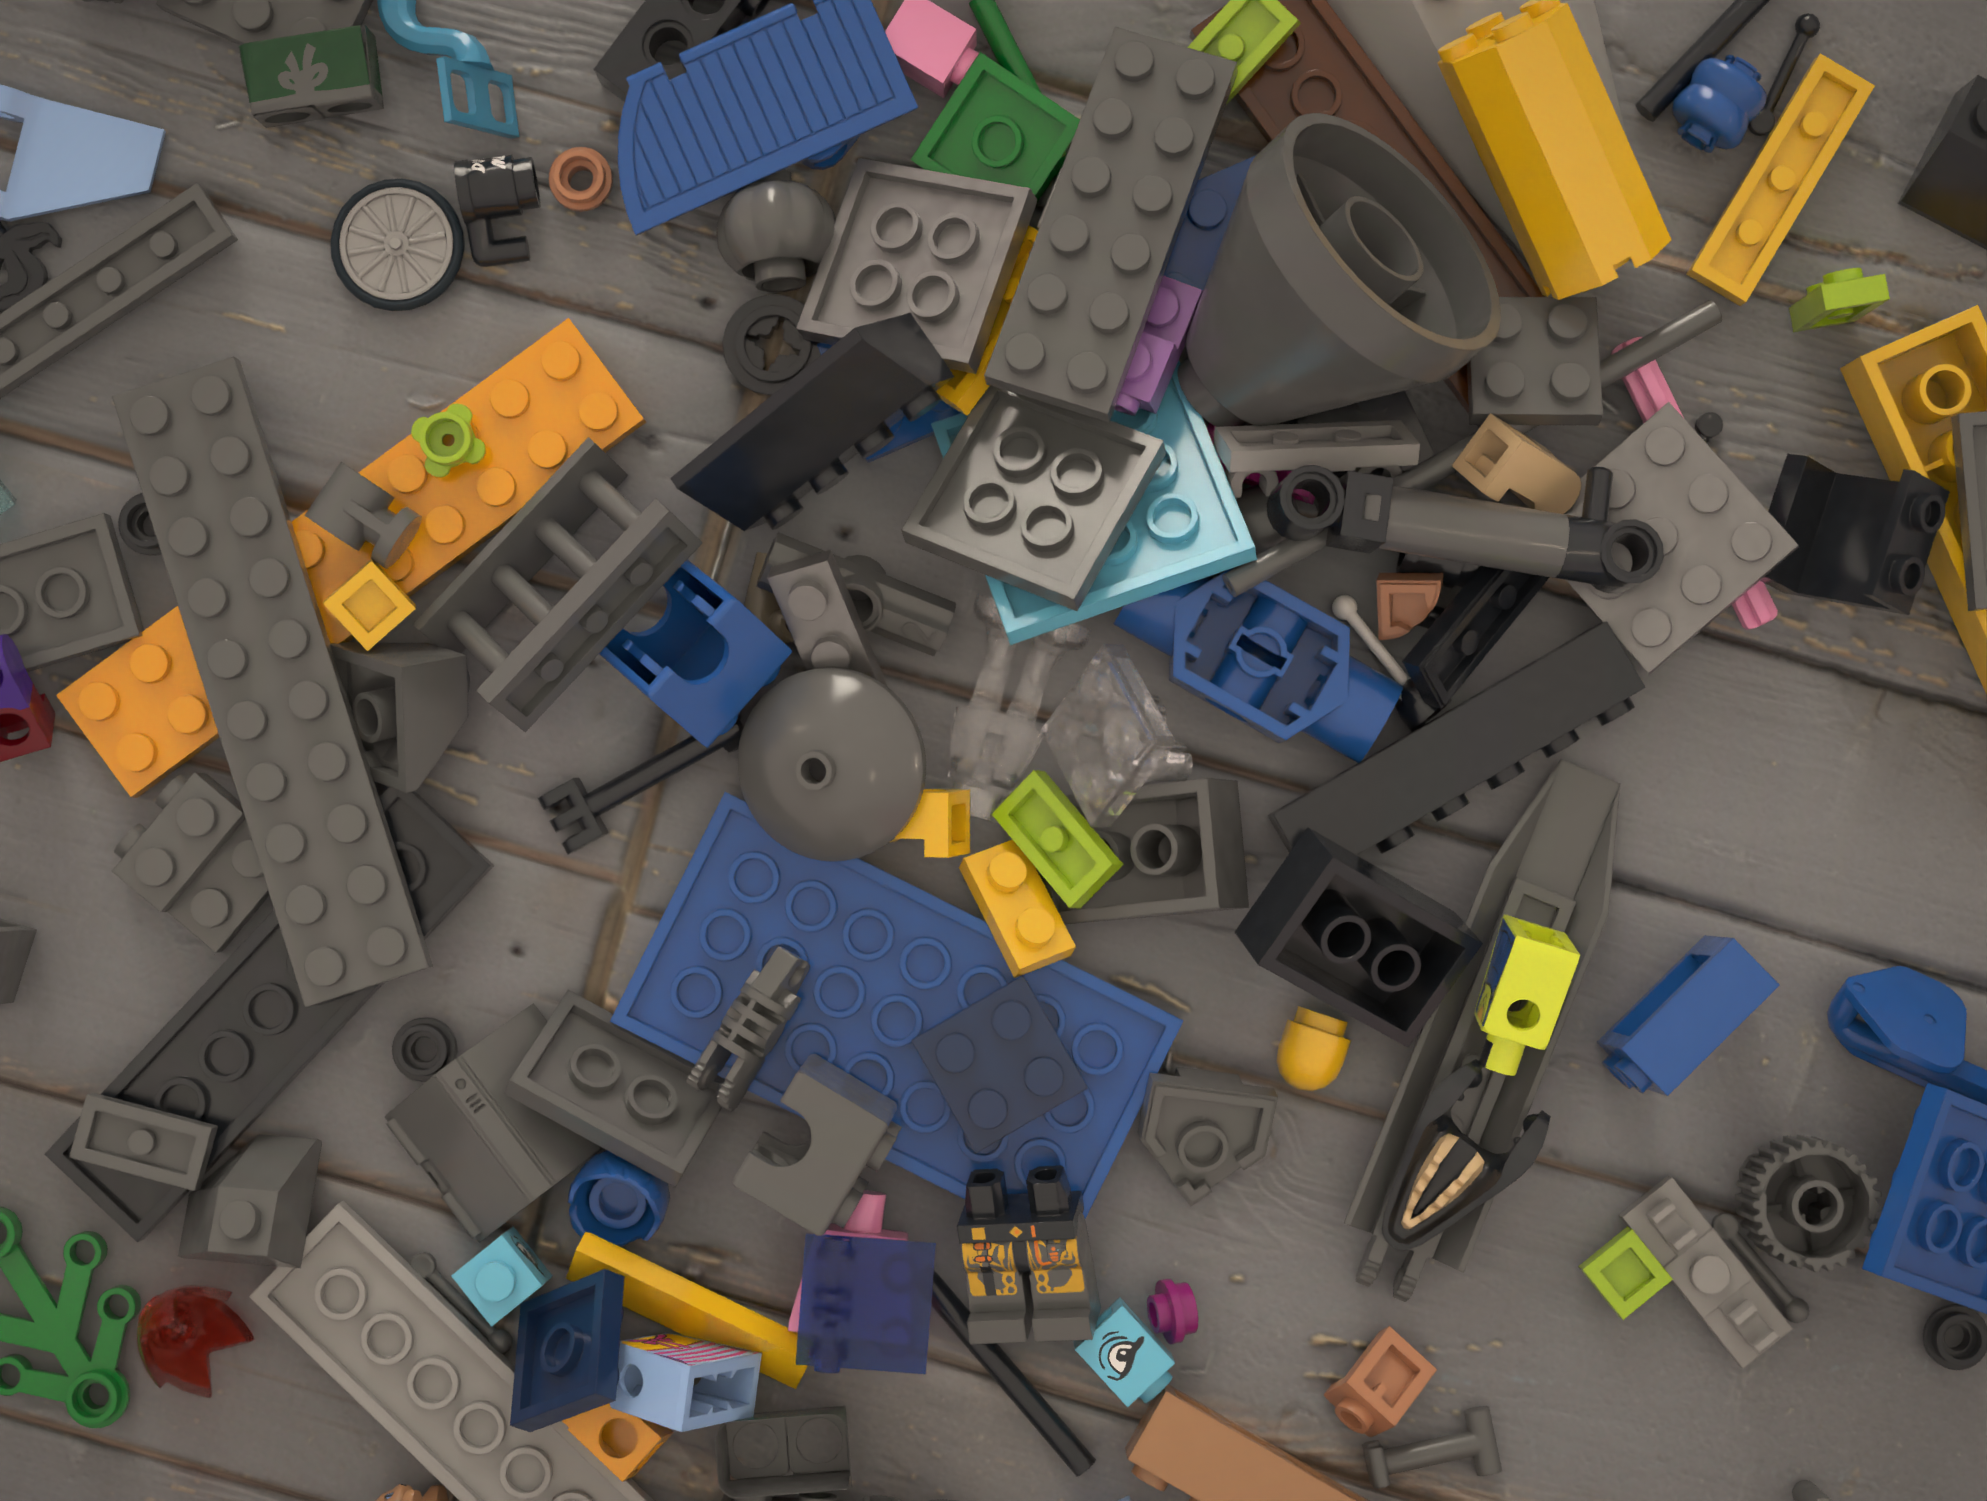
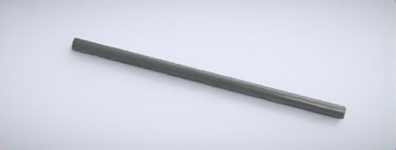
M1708 300L1600 361L1602 389L1721 323L1722 315L1717 305L1713 301ZM1539 425L1511 426L1525 434ZM1476 432L1396 476L1393 485L1426 490L1458 472L1452 467V464ZM1328 528L1307 541L1285 539L1257 555V560L1237 566L1223 574L1222 578L1225 586L1233 597L1241 595L1325 547Z

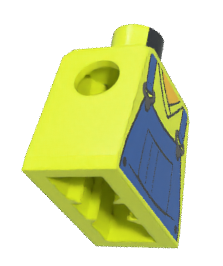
M1503 915L1474 1013L1481 1030L1488 1033L1479 1059L1481 1066L1501 1074L1515 1076L1526 1045L1540 1050H1545L1548 1046L1580 958L1579 952L1566 933L1509 915ZM1518 1000H1528L1522 1009L1508 1011L1512 1003Z

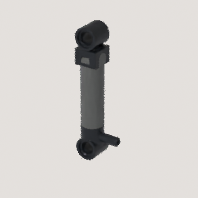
M1304 465L1290 472L1270 492L1267 501V517L1273 529L1282 537L1293 541H1307L1328 528L1327 547L1369 554L1378 548L1591 584L1597 590L1608 594L1622 593L1652 578L1660 569L1664 558L1663 543L1658 533L1649 524L1637 519L1622 520L1618 523L1608 522L1613 472L1605 467H1592L1587 471L1582 517L1393 485L1394 478L1348 471L1338 479L1329 469L1318 465ZM1294 489L1309 491L1316 498L1319 509L1316 518H1307L1295 510L1292 504ZM1613 542L1620 543L1629 550L1632 556L1630 572L1620 569L1614 563L1611 554Z

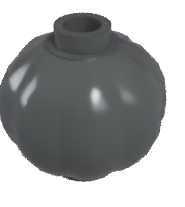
M784 169L738 190L723 207L717 222L716 236L718 249L723 259L738 275L755 281V286L758 290L765 292L797 290L806 285V277L817 273L822 256L829 247L834 235L835 214L826 199L816 190L811 189L808 185L792 181L791 172Z

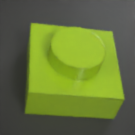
M1628 1226L1578 1266L1613 1311L1623 1320L1673 1280L1634 1230Z

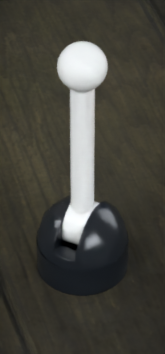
M1341 595L1334 600L1332 604L1334 615L1341 620L1349 622L1394 680L1403 685V690L1395 707L1400 718L1411 732L1427 723L1451 703L1452 699L1442 709L1425 704L1411 677H1408L1359 616L1355 599L1349 595Z

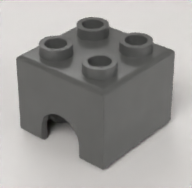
M811 1054L795 1074L780 1100L805 1118L810 1127L811 1140L803 1144L793 1145L782 1142L769 1133L763 1132L753 1150L749 1151L736 1173L733 1184L738 1189L811 1233L822 1236L827 1231L831 1222L844 1228L869 1183L860 1177L861 1172L865 1166L876 1172L878 1171L894 1145L902 1127L891 1121L897 1109L895 1101L817 1054Z

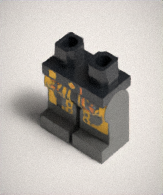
M1061 1165L1038 1166L1035 1169L1029 1170L1026 1179L1028 1193L1007 1194L1004 1171H1000L997 1168L973 1170L966 1184L965 1205L957 1224L970 1314L967 1320L970 1344L1027 1342L1032 1325L1035 1342L1093 1340L1101 1304L1087 1225L1083 1215L1082 1191H1071L1064 1167Z

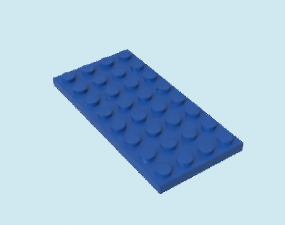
M724 792L610 1022L696 1064L714 1032L719 1030L722 1019L735 998L740 995L742 986L753 970L761 972L778 947L785 948L807 961L811 967L796 994L802 999L795 1013L785 1024V1029L772 1051L765 1057L766 1061L748 1091L804 1118L780 1100L808 1056L817 1054L896 1102L897 1109L891 1121L902 1128L885 1160L963 1199L966 1197V1184L969 1176L975 1169L997 1168L1000 1171H1004L1007 1194L1028 1193L1026 1179L1029 1170L1035 1169L1038 1166L1061 1165L1064 1167L1071 1191H1082L1083 1215L1085 1219L1144 1102L1149 1072H1159L1183 1023L1182 1019L1064 960L1024 974V978L1088 1089L976 1153L911 1040L1017 979L1013 977L986 921L860 858L847 861H821L794 853L776 842L765 832L752 815L745 801L727 792ZM732 1053L721 1072L717 1075L725 1079L738 1056Z

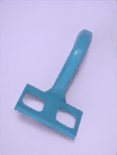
M377 0L379 16L384 28L398 44L415 52L431 56H443L436 58L444 122L510 139L519 137L512 75L494 70L486 49L475 36L457 29L423 26L416 16V0ZM451 73L460 75L465 82L468 113L458 111L454 105ZM489 83L497 85L502 91L506 123L496 121L492 115L488 89Z

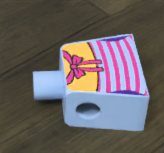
M669 1333L620 1341L619 1381L616 1390V1401L609 1404L613 1409L679 1432L750 1418L754 1416L762 1353ZM694 1378H701L699 1383L694 1386Z

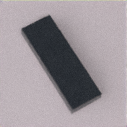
M1486 566L1479 567L1402 660L1425 704L1442 709L1550 577Z

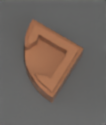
M1379 573L1377 578L1379 640H1389L1404 636L1428 617L1437 604L1443 584V573Z

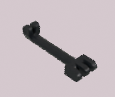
M738 714L734 726L725 734L718 736L709 748H706L693 736H690L587 793L580 778H573L539 797L538 800L543 810L554 808L565 799L571 809L550 820L555 832H559L576 822H579L583 830L568 837L562 843L567 855L576 852L609 833L600 815L721 748H724L729 753L738 750L744 728L740 721V714Z

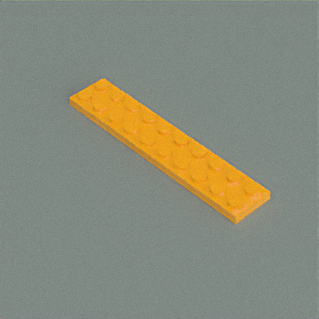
M569 318L452 403L465 405L472 412L471 427L476 438L482 440L486 446L485 456L479 463L470 464L465 462L451 468L450 473L446 477H435L425 469L427 456L421 449L420 443L414 440L412 434H410L358 472L395 497L388 507L389 510L397 514L403 508L408 507L422 516L417 533L400 558L387 569L379 565L408 597H411L503 529L588 437L606 453L646 423L645 419ZM446 407L441 412H446L448 407ZM446 435L443 438V444L445 446L453 445V435ZM305 511L292 521V525L330 643L350 642L355 637L327 609L323 602L371 560V554L375 546L365 541L358 551L306 517L307 511ZM178 606L142 631L143 636L131 639L56 695L132 798L140 797L219 738Z

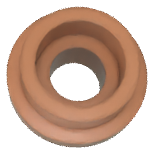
M575 147L564 151L554 160L549 172V185L553 195L561 205L573 211L583 212L593 210L605 202L612 190L613 175L608 162L600 153L586 147ZM578 171H588L593 175V182L586 190L578 191L571 187L572 176Z

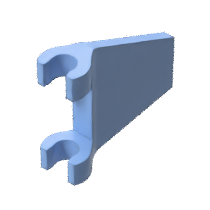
M0 84V118L23 123L6 192L0 190V220L12 222L151 193L166 133L164 129L44 99Z

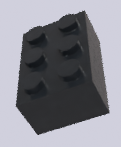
M1309 827L1304 831L1235 930V934L1259 966L1409 1048L1483 944L1454 911Z

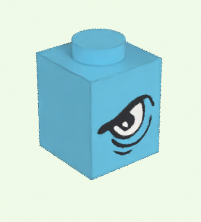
M514 1226L451 1275L491 1327L553 1276Z
M1120 1297L1098 1317L1093 1340H1073L1075 1351L1127 1408L1138 1397L1144 1403L1149 1402L1173 1378L1167 1371L1175 1364L1172 1353Z

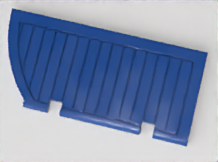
M813 0L818 13L801 21L797 15L795 5L790 3L679 53L680 61L685 66L687 72L671 80L668 79L661 62L626 77L629 89L622 110L618 135V169L626 212L635 235L642 234L917 110L919 107L872 1Z

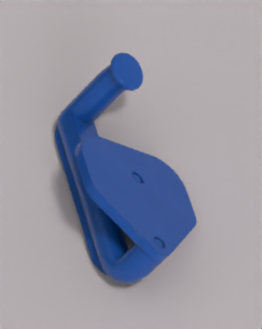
M1904 966L1855 975L1846 979L1830 1003L1827 1018L1829 1028L1835 1037L1852 1055L1925 1088L1927 1083L1987 1105V1070L1964 1060L1967 1011L1961 998L1951 988ZM1860 1014L1865 1022L1857 1019L1856 1016Z

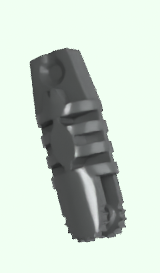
M778 947L761 972L754 969L742 986L740 995L735 998L722 1019L719 1030L714 1032L688 1075L687 1084L698 1091H703L705 1088L708 1089L709 1085L713 1084L714 1079L717 1078V1074L721 1072L730 1055L734 1053L738 1058L727 1074L725 1082L721 1084L722 1086L718 1090L719 1094L717 1096L719 1105L730 1112L734 1111L766 1061L765 1057L772 1051L783 1033L785 1024L795 1013L802 999L796 994L811 965L789 950Z

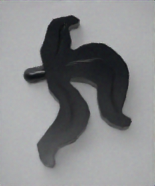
M0 222V270L5 261L8 272L7 283L0 285V313L47 283L48 273L46 267L32 252L33 250L40 249L48 242H51L56 247H61L62 238L51 224L46 222L17 224L7 231Z

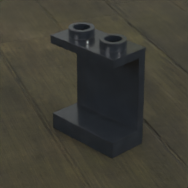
M1787 453L1768 512L1795 540L1799 548L1760 581L1785 594L1909 615L1916 593L1923 584L1925 566L1937 530L1944 521L1945 506L1950 492L1914 470L1903 469L1900 481L1898 482L1836 473L1808 456Z

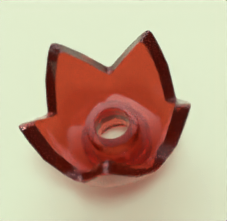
M184 1285L155 1296L144 1306L138 1319L137 1348L144 1369L159 1389L168 1382L182 1391L211 1398L212 1381L209 1354L213 1351L239 1346L254 1340L253 1334L240 1316L223 1302L228 1301L232 1294L231 1291L208 1285Z

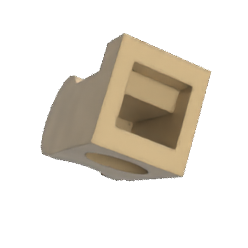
M1491 413L1452 464L1453 468L1486 496L1499 502L1509 489L1530 509L1564 514L1575 504L1581 490L1580 477L1571 468L1558 460L1546 447Z

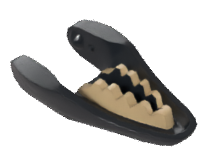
M1477 1059L1446 1077L1433 1090L1422 1110L1383 1215V1237L1395 1249L1401 1251L1409 1250L1424 1244L1503 1191L1533 1165L1543 1147L1551 1118L1543 1110L1539 1114H1531L1524 1119V1133L1521 1137H1515L1513 1140L1514 1146L1503 1154H1495L1481 1148L1455 1125L1451 1116V1108L1457 1100L1462 1101L1464 1099L1463 1093L1467 1088L1478 1087L1483 1080L1481 1070L1483 1066L1479 1064Z

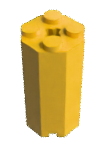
M1530 0L1519 7L1521 14L1507 20L1504 19L1502 12H1497L1466 28L1468 35L1462 36L1438 49L1437 52L1441 60L1437 64L1542 295L1548 297L1551 294L1554 299L1559 300L1603 286L1618 278L1619 276L1615 269L1624 265L1630 258L1635 268L1647 263L1671 241V237L1568 3H1561L1560 0Z

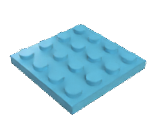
M1180 361L1176 365L1156 414L1138 408L1135 416L1116 410L1113 411L1111 421L1164 440L1166 455L1078 611L985 575L1010 645L1257 560L1255 545L1204 420L1187 400L1179 384L1177 372ZM963 413L931 423L943 458L968 417Z

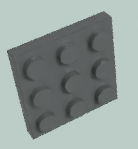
M990 385L970 412L902 527L901 531L905 543L1078 611L1166 455L1164 440L1111 420L1110 422L1102 421Z

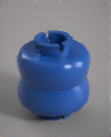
M1727 55L1725 61L1716 58L1701 61L1692 75L1690 85L1682 90L1673 102V116L1682 125L1677 129V133L1682 136L1681 138L1701 151L1704 150L1707 153H1711L1714 150V146L1725 150L1737 147L1746 134L1748 123L1762 112L1766 104V92L1757 82L1762 77L1757 72L1758 70L1747 61L1739 57L1735 58L1733 55Z

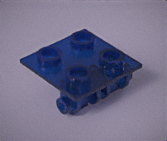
M806 1233L796 1365L814 1366V1371L820 1373H839L840 1368L926 1374L936 1243L827 1234L817 1236L813 1233Z

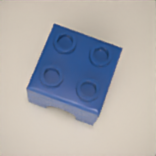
M687 559L663 585L667 594V607L659 622L642 632H630L623 628L599 654L703 746L709 748L718 736L725 734L734 726L739 712L761 687L770 684L777 677L781 665L791 655L792 650L738 599Z

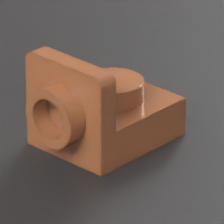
M1388 1326L1379 1331L1343 1379L1331 1384L1324 1393V1396L1336 1407L1335 1413L1344 1425L1357 1433L1373 1437L1396 1426L1437 1369L1394 1329Z

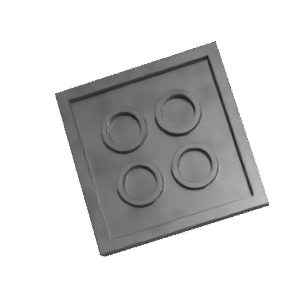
M858 158L834 224L833 238L822 256L796 327L797 331L805 340L834 345L855 327L911 313L949 369L976 374L1035 209L1037 198L1032 190L1027 187Z
M1668 402L1594 466L1605 467L1613 472L1608 522L1618 523L1622 520L1637 519L1649 524L1658 533L1663 543L1664 558L1660 569L1652 578L1622 593L1608 594L1597 590L1591 584L1566 581L1603 622H1608L1619 641L1642 667L1651 674L1799 548V545ZM1587 473L1580 479L1581 490L1575 504L1564 514L1582 517ZM1613 542L1611 554L1614 563L1620 569L1630 572L1632 556L1629 550L1624 545Z

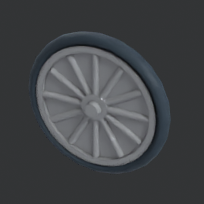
M403 178L385 179L367 185L353 194L341 208L334 222L330 240L331 258L336 273L346 289L360 301L374 308L388 311L412 310L427 305L441 296L454 281L461 267L464 253L463 230L458 215L450 203L435 189L421 182Z

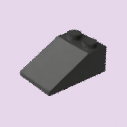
M1202 778L1066 795L1124 865L1081 908H1069L1039 872L1064 924L1249 908L1237 780Z

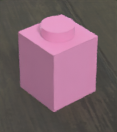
M904 0L885 31L904 75L942 98H945L953 83L960 84L979 54L974 50L977 46L976 29L929 0Z

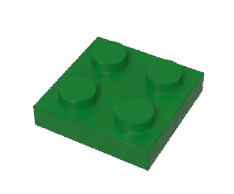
M980 52L910 160L925 170L1027 187L1032 190L1038 202L1064 163L1080 119Z

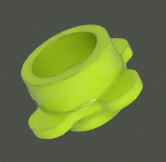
M452 404L446 412L436 413L429 418L420 417L412 426V437L420 443L421 449L427 456L425 469L435 477H446L450 473L451 468L465 462L477 464L485 456L486 446L482 440L476 438L470 424L473 415L471 410L465 405ZM446 435H453V445L445 446L443 438Z

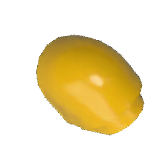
M1298 1006L1294 1021L1287 1019L1277 1052L1276 1062L1279 1072L1285 1081L1299 1090L1306 1091L1325 1088L1334 1081L1344 1064L1351 1043L1350 1039L1343 1037L1348 1022Z

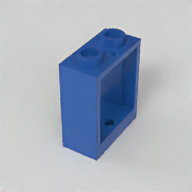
M1704 935L1597 1041L1609 1054L1602 1063L1628 1089L1634 1087L1642 1094L1646 1090H1651L1668 1096L1780 984L1734 938Z

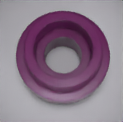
M1171 1279L1157 1281L1155 1294L1149 1295L1147 1298V1313L1150 1325L1154 1333H1162L1169 1344L1181 1343L1185 1335L1196 1333L1198 1329V1310L1193 1291L1186 1282L1175 1284Z

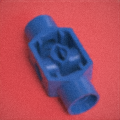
M1234 568L1224 571L1215 578L1208 576L1122 607L1114 625L1170 656V682L1278 743L1286 741L1302 731L1351 760L1360 763L1383 729L1403 690V685L1349 655L1350 627L1271 582L1265 580L1241 595L1233 597L1225 586L1222 575Z

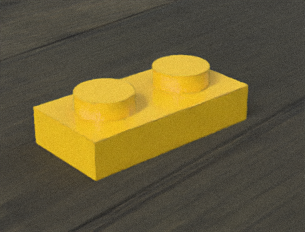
M1013 840L963 858L959 869L1014 978L1072 955L1076 945L1036 867Z

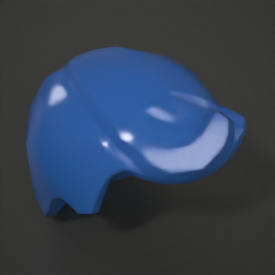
M608 1150L596 1154L584 1164L571 1183L568 1194V1203L571 1204L569 1208L570 1222L575 1232L580 1237H583L585 1232H590L619 1247L640 1238L648 1241L660 1228L670 1201L668 1183Z

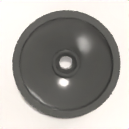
M826 667L792 675L772 687L758 701L746 720L739 741L738 775L743 796L752 815L765 832L776 842L788 850L810 859L847 861L865 856L882 848L901 833L910 822L920 803L925 786L926 755L923 739L916 721L906 705L892 690L864 673L845 668ZM813 758L821 760L825 765L826 775L822 781L814 779L810 774L809 764Z

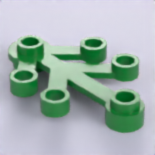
M0 1207V1222L4 1224L7 1230L6 1239L3 1243H0V1268L33 1319L30 1320L0 1313V1341L54 1353L66 1374L33 1369L26 1357L20 1354L6 1355L0 1358V1395L11 1396L21 1392L65 1403L72 1419L82 1426L103 1428L111 1425L122 1417L130 1402L128 1381L117 1368L127 1324L137 1317L141 1309V1298L138 1292L130 1286L118 1285L106 1290L100 1296L97 1303V1312L102 1319L91 1359L78 1336L94 1268L100 1266L107 1256L108 1248L105 1239L93 1231H84L68 1239L63 1249V1257L67 1265L57 1304L19 1244L23 1232L19 1218L11 1210ZM80 1240L90 1242L95 1249V1256L90 1263H85L77 1257L76 1246ZM114 1294L124 1296L128 1301L129 1310L124 1317L115 1315L110 1309V1299ZM5 1364H12L19 1370L20 1380L16 1386H11L3 1380L1 1373ZM93 1383H99L107 1389L109 1397L105 1405H97L91 1400L89 1390Z

